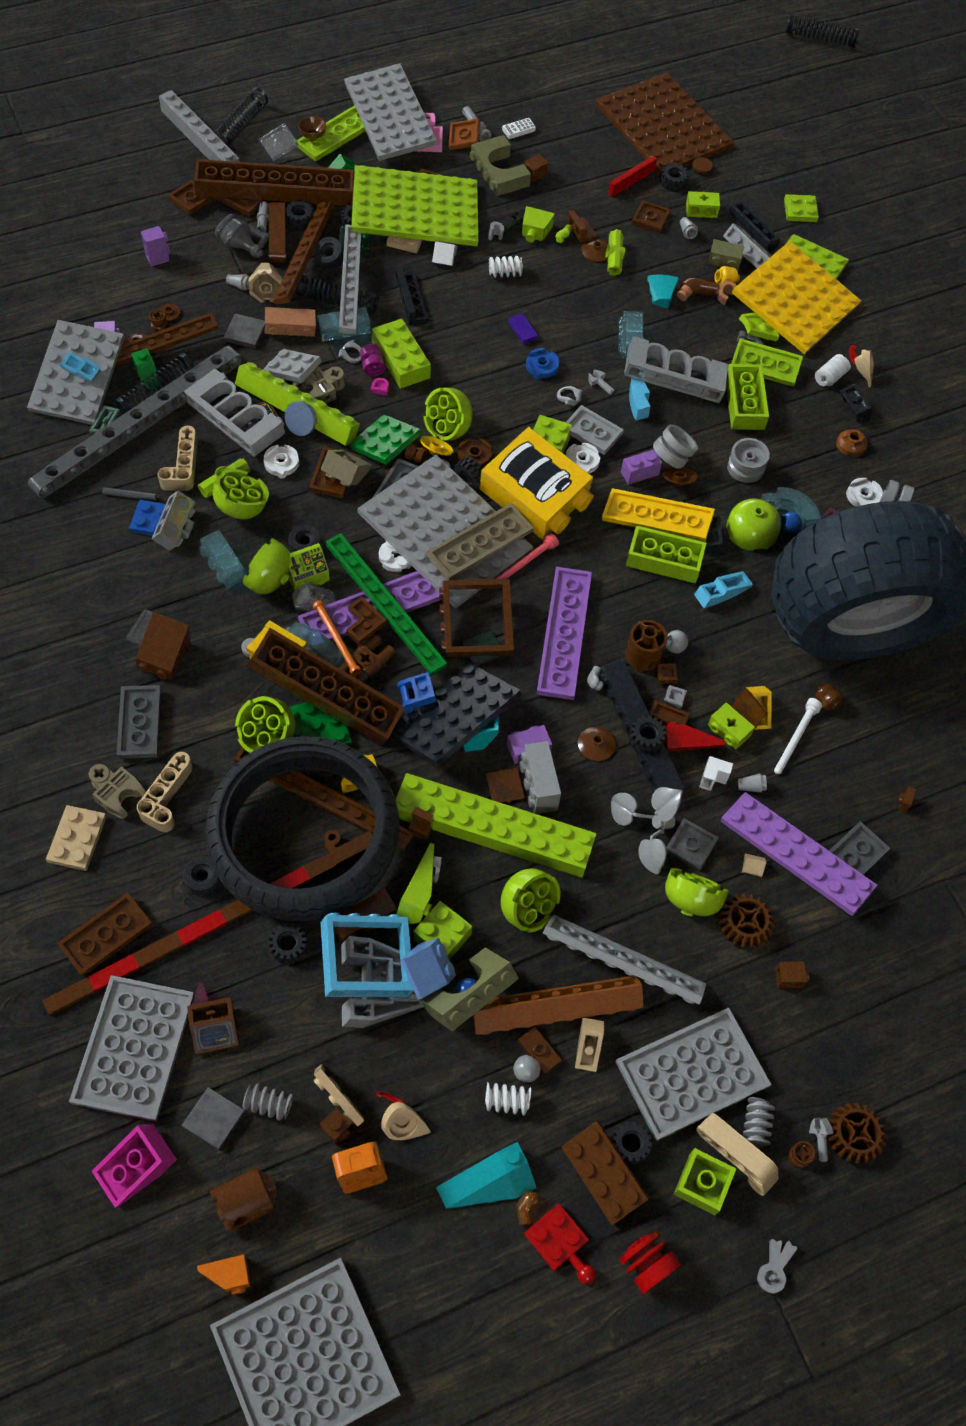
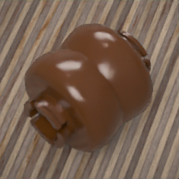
M831 683L821 684L815 690V699L822 703L824 710H836L842 705L843 695Z

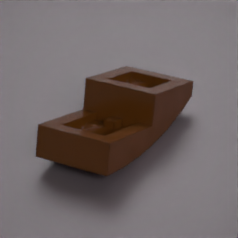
M418 807L414 808L412 822L409 826V830L414 833V837L426 843L428 842L434 815Z

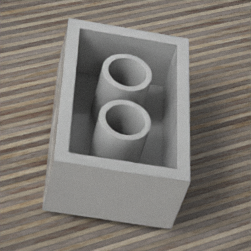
M544 741L525 744L524 752H521L522 761H520V769L522 773H525L526 777L524 779L525 790H529L530 796H528L529 807L533 808L534 814L557 811L561 791L549 743Z

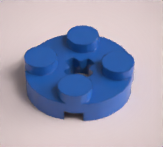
M539 348L529 353L526 359V369L533 375V378L540 380L556 375L558 372L559 358L553 351L550 353L546 349Z

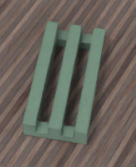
M104 405L89 430L90 435H94L119 418L120 410Z

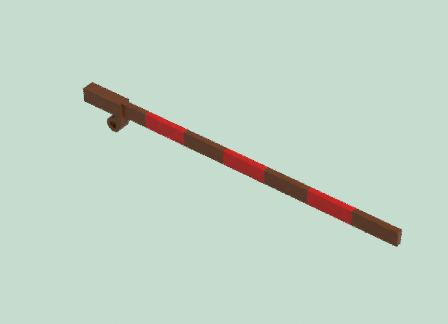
M329 830L324 836V845L328 854L270 884L282 888L296 889L335 868L338 869L363 856L373 834L371 831H368L341 845L339 832ZM237 900L42 1000L49 1016L107 987L111 975L124 978L254 910Z

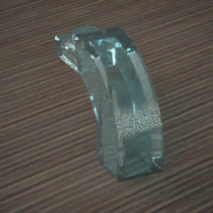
M778 487L776 493H766L761 496V500L767 501L776 509L797 513L802 520L800 530H804L821 520L815 503L800 491L792 488Z
M294 622L291 627L285 628V630L306 641V648L310 652L334 666L343 656L331 640L306 624Z

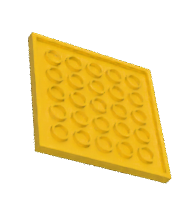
M791 241L779 249L732 291L738 299L803 354H806L861 303L857 296Z

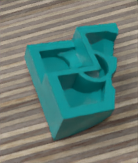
M649 275L647 282H649V291L652 295L653 305L668 309L678 283V277Z

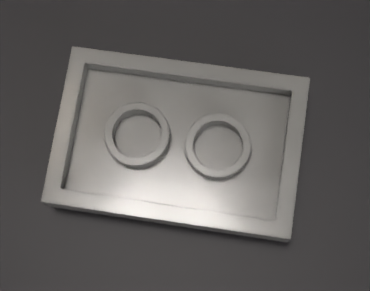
M283 349L263 370L269 371L275 377L302 383L322 361L319 356Z
M582 405L565 422L572 424V437L582 443L593 445L603 455L620 438L624 430Z

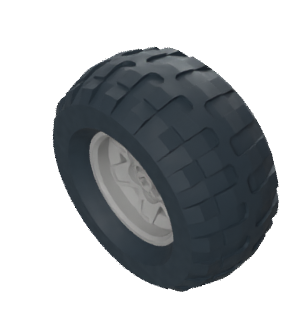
M885 501L861 505L832 514L815 522L796 535L778 555L775 562L772 599L778 621L785 633L789 635L793 645L797 646L801 651L819 658L859 660L900 652L927 642L944 633L956 624L966 612V537L960 528L955 525L950 515L944 514L941 509L922 503Z

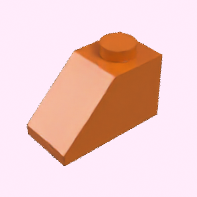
M244 1254L197 1266L198 1272L226 1292H231L232 1295L246 1292L245 1288L251 1287L247 1259Z

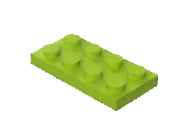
M795 234L787 241V243L791 241L836 280L848 264L849 259Z
M740 338L731 364L762 365L764 379L794 387L803 356Z

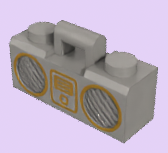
M180 491L172 494L168 498L152 540L170 551L174 547H179L183 538L188 539L194 522L190 520L195 512L193 509L194 500Z

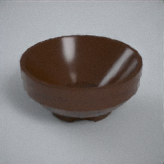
M317 116L305 117L298 124L300 134L311 141L322 137L326 132L325 121Z

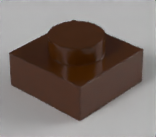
M657 664L658 684H677L676 664Z
M908 786L905 792L900 793L897 803H900L898 811L906 813L911 807L916 791L915 788Z

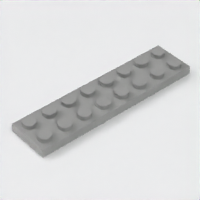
M556 915L552 916L543 931V934L547 935L552 941H561L572 950H581L592 959L598 958L603 960L606 965L612 968L618 967L629 976H638L649 985L660 986L669 994L682 996L689 1003L700 1004L703 998L706 983Z

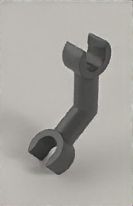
M739 331L738 342L741 338L764 345L759 337L748 335L745 331Z

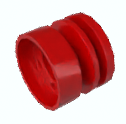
M658 1230L641 1237L627 1248V1251L619 1259L622 1265L632 1260L633 1264L626 1269L627 1273L639 1270L640 1274L636 1277L634 1283L642 1294L651 1290L682 1265L673 1252L662 1256L660 1251L667 1244L665 1240L655 1246L653 1242L661 1236Z

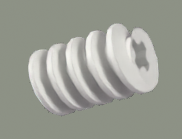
M503 256L500 261V258L496 257L495 262L493 257L489 258V274L493 273L494 278H496L497 273L500 274V277H503L504 273L509 277L510 272H512L513 277H515L516 272H518L519 276H522V258L519 260V257L515 256L513 261L512 256H509L508 260Z
M841 354L835 355L816 371V382L820 386H832L850 370L849 360Z
M487 1082L485 1097L487 1111H490L492 1106L495 1105L496 1112H499L501 1106H503L505 1113H508L510 1107H512L513 1113L516 1114L520 1108L522 1115L525 1116L530 1105L531 1087L525 1093L523 1086L517 1092L515 1085H512L508 1091L506 1084H503L501 1090H499L497 1083L490 1089L489 1082Z

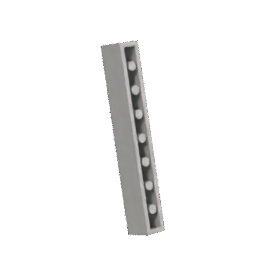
M172 90L159 95L161 111L209 160L240 162L233 151Z

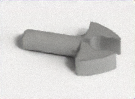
M593 370L595 377L589 373L588 381L591 387L598 384L608 394H613L614 389L603 380L605 378L604 372Z
M814 1118L811 1122L809 1133H814L817 1136L819 1161L826 1162L828 1161L826 1137L833 1134V1130L827 1118Z

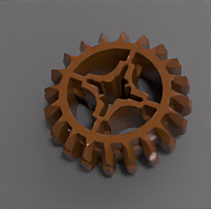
M743 893L740 898L735 895L733 900L728 899L727 905H723L721 908L722 912L719 914V918H721L719 925L724 926L721 931L722 933H728L726 940L734 939L733 945L739 942L741 948L745 944L750 949L753 945L759 947L761 942L766 943L767 937L772 935L771 930L775 928V924L772 923L775 917L770 915L772 909H766L768 904L767 902L761 904L760 897L756 900L753 899V894L748 898ZM732 913L735 915L734 918L737 920L738 923L736 926L733 924L732 921ZM757 916H759L761 920L762 929L759 927V923L756 920ZM751 918L750 923H749V921H748V923H747V922H744V923H743V921H745L746 919L749 920V919Z
M846 1103L844 1107L839 1106L837 1112L834 1111L831 1114L833 1119L828 1121L832 1127L833 1134L827 1138V1141L834 1142L831 1150L838 1148V1157L846 1155V1162L853 1158L854 1164L860 1163V1160L863 1164L869 1162V1159L875 1160L876 1155L882 1153L881 1148L886 1146L882 1139H885L887 1134L881 1132L885 1129L886 1125H879L878 1122L881 1120V1117L875 1118L873 1116L875 1110L868 1112L867 1105H863L860 1109L859 1103H854L853 1107L850 1103ZM846 1117H856L861 1119V1122L855 1123L852 1120L849 1121ZM867 1126L871 1131L872 1137L867 1132ZM861 1127L858 1131L859 1133L857 1134V1136L852 1140V1138L855 1135V1130ZM841 1130L844 1131L846 1140L843 1139ZM856 1143L860 1146H865L867 1149L858 1150L851 1146Z

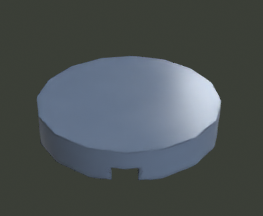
M295 401L288 405L285 411L286 425L293 434L306 436L314 431L317 417L310 404L304 403V401Z

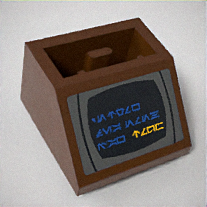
M231 997L187 1006L196 1055L239 1047L234 1006Z

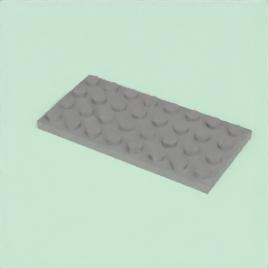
M394 64L344 79L346 88L379 161L437 145V140L401 64Z

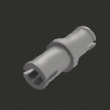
M267 202L259 204V213L257 214V229L262 232L267 231V222L269 221V204Z

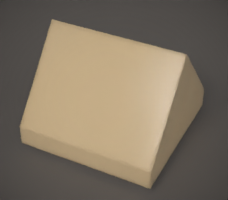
M745 853L742 873L762 877L766 865L765 858Z

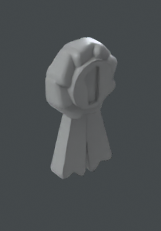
M770 1240L769 1263L763 1265L757 1275V1281L763 1291L774 1294L784 1288L786 1276L783 1268L797 1250V1247L792 1246L790 1241L786 1242L782 1252H780L782 1241Z

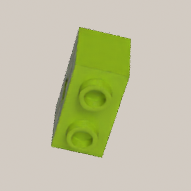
M688 191L686 201L687 217H718L720 208L719 193Z
M728 703L719 708L711 716L708 726L714 733L719 734L729 746L734 747L736 750L752 735L755 728Z

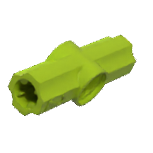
M617 229L610 232L609 245L606 250V258H608L607 271L610 275L615 276L622 272V260L625 255L623 234L621 230Z
M240 458L228 467L221 466L217 468L215 475L198 484L201 494L205 498L213 495L216 478L224 470L238 469L250 472L247 462Z

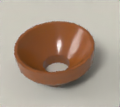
M853 429L841 432L836 441L838 450L849 457L861 456L865 453L868 445L865 435ZM850 435L858 436L859 440L851 439Z

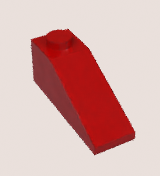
M669 722L665 726L664 746L667 751L721 748L725 745L724 740L688 725H679V722Z

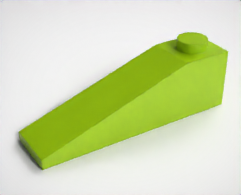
M433 843L429 844L398 907L397 914L400 917H408V925L420 923L424 915L428 916L432 907L429 901L432 892Z

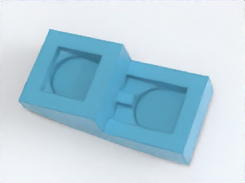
M70 351L60 364V367L90 382H92L100 370V367L86 358L83 360Z

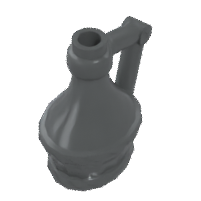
M233 214L226 216L214 232V235L221 239L226 248L244 249L250 252L251 256L258 259L263 256L264 251L262 249L269 239L267 232L264 233L252 227L247 222L237 219ZM249 232L261 238L258 244L252 241Z

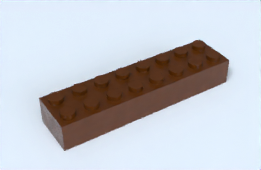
M269 628L247 665L248 668L381 746L388 740L405 708L272 628Z

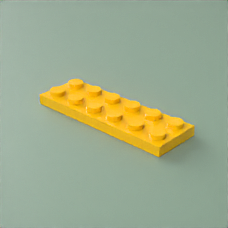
M612 488L602 515V521L636 527L637 525L706 542L715 509Z

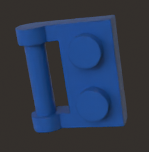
M429 672L401 680L397 684L398 690L402 695V706L405 707L403 710L405 713H411L414 708L437 701ZM410 687H413L415 698L410 700L408 690Z

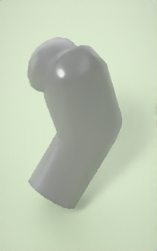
M594 666L587 678V682L592 689L594 688L599 691L603 686V682L599 681L598 678L602 669Z

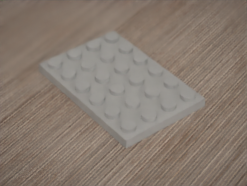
M57 320L27 406L28 411L93 425L100 413L125 338L124 334ZM69 351L83 360L85 358L100 367L92 382L82 379L60 367L61 362Z
M111 975L69 1100L70 1104L157 1122L188 1020L187 1006L192 1005L195 996L194 992Z
M729 1008L616 1059V1064L655 1141L665 1138L708 1117L712 1113H717L771 1086L769 1079Z

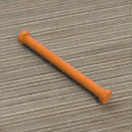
M316 601L313 604L314 610L318 611L347 662L351 675H358L362 671L360 666L356 665L327 614L323 601Z

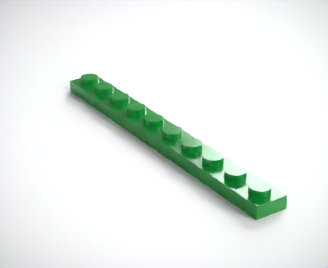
M340 533L327 540V548L382 616L387 619L390 626L432 676L447 667V662L344 536Z

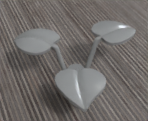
M668 787L656 789L651 800L652 807L656 810L655 815L635 813L638 805L637 801L628 793H618L612 797V816L619 825H629L633 821V816L652 819V825L658 829L657 832L650 836V840H642L639 845L640 860L652 873L660 874L667 856V849L663 841L654 838L664 833V829L674 827V816L681 802L682 790Z

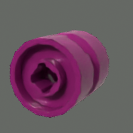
M368 344L362 347L360 356L364 373L371 377L379 376L385 371L380 347L376 344Z

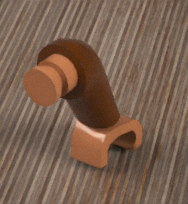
M688 278L680 284L681 289L677 292V296L680 300L686 301L689 296H694V294L712 296L717 294L718 301L725 305L729 298L725 294L733 295L732 291L736 285L731 281H725L719 286L718 283L707 280Z

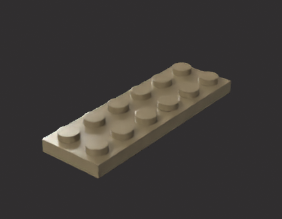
M510 503L428 550L426 556L447 580H452L533 532L534 527Z

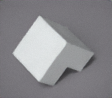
M435 241L432 262L453 266L457 245Z
M709 756L699 787L711 791L715 781L726 785L733 763Z

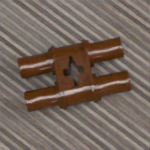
M376 634L366 643L358 645V648L351 656L362 671L354 678L363 683L373 680L374 676L381 669L385 668L386 662L396 654L395 649L388 645L380 654L375 655L372 651L382 643L381 638ZM345 661L339 669L349 674L350 668Z

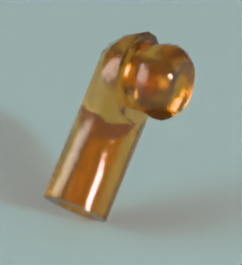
M525 1192L516 1204L520 1226L530 1224L528 1210L532 1205L537 1204L539 1199L535 1192Z

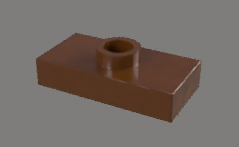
M533 1027L518 1039V1043L525 1052L539 1062L541 1072L544 1075L561 1063V1058L536 1027Z

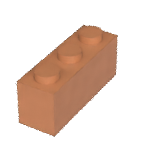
M265 307V334L315 336V310Z

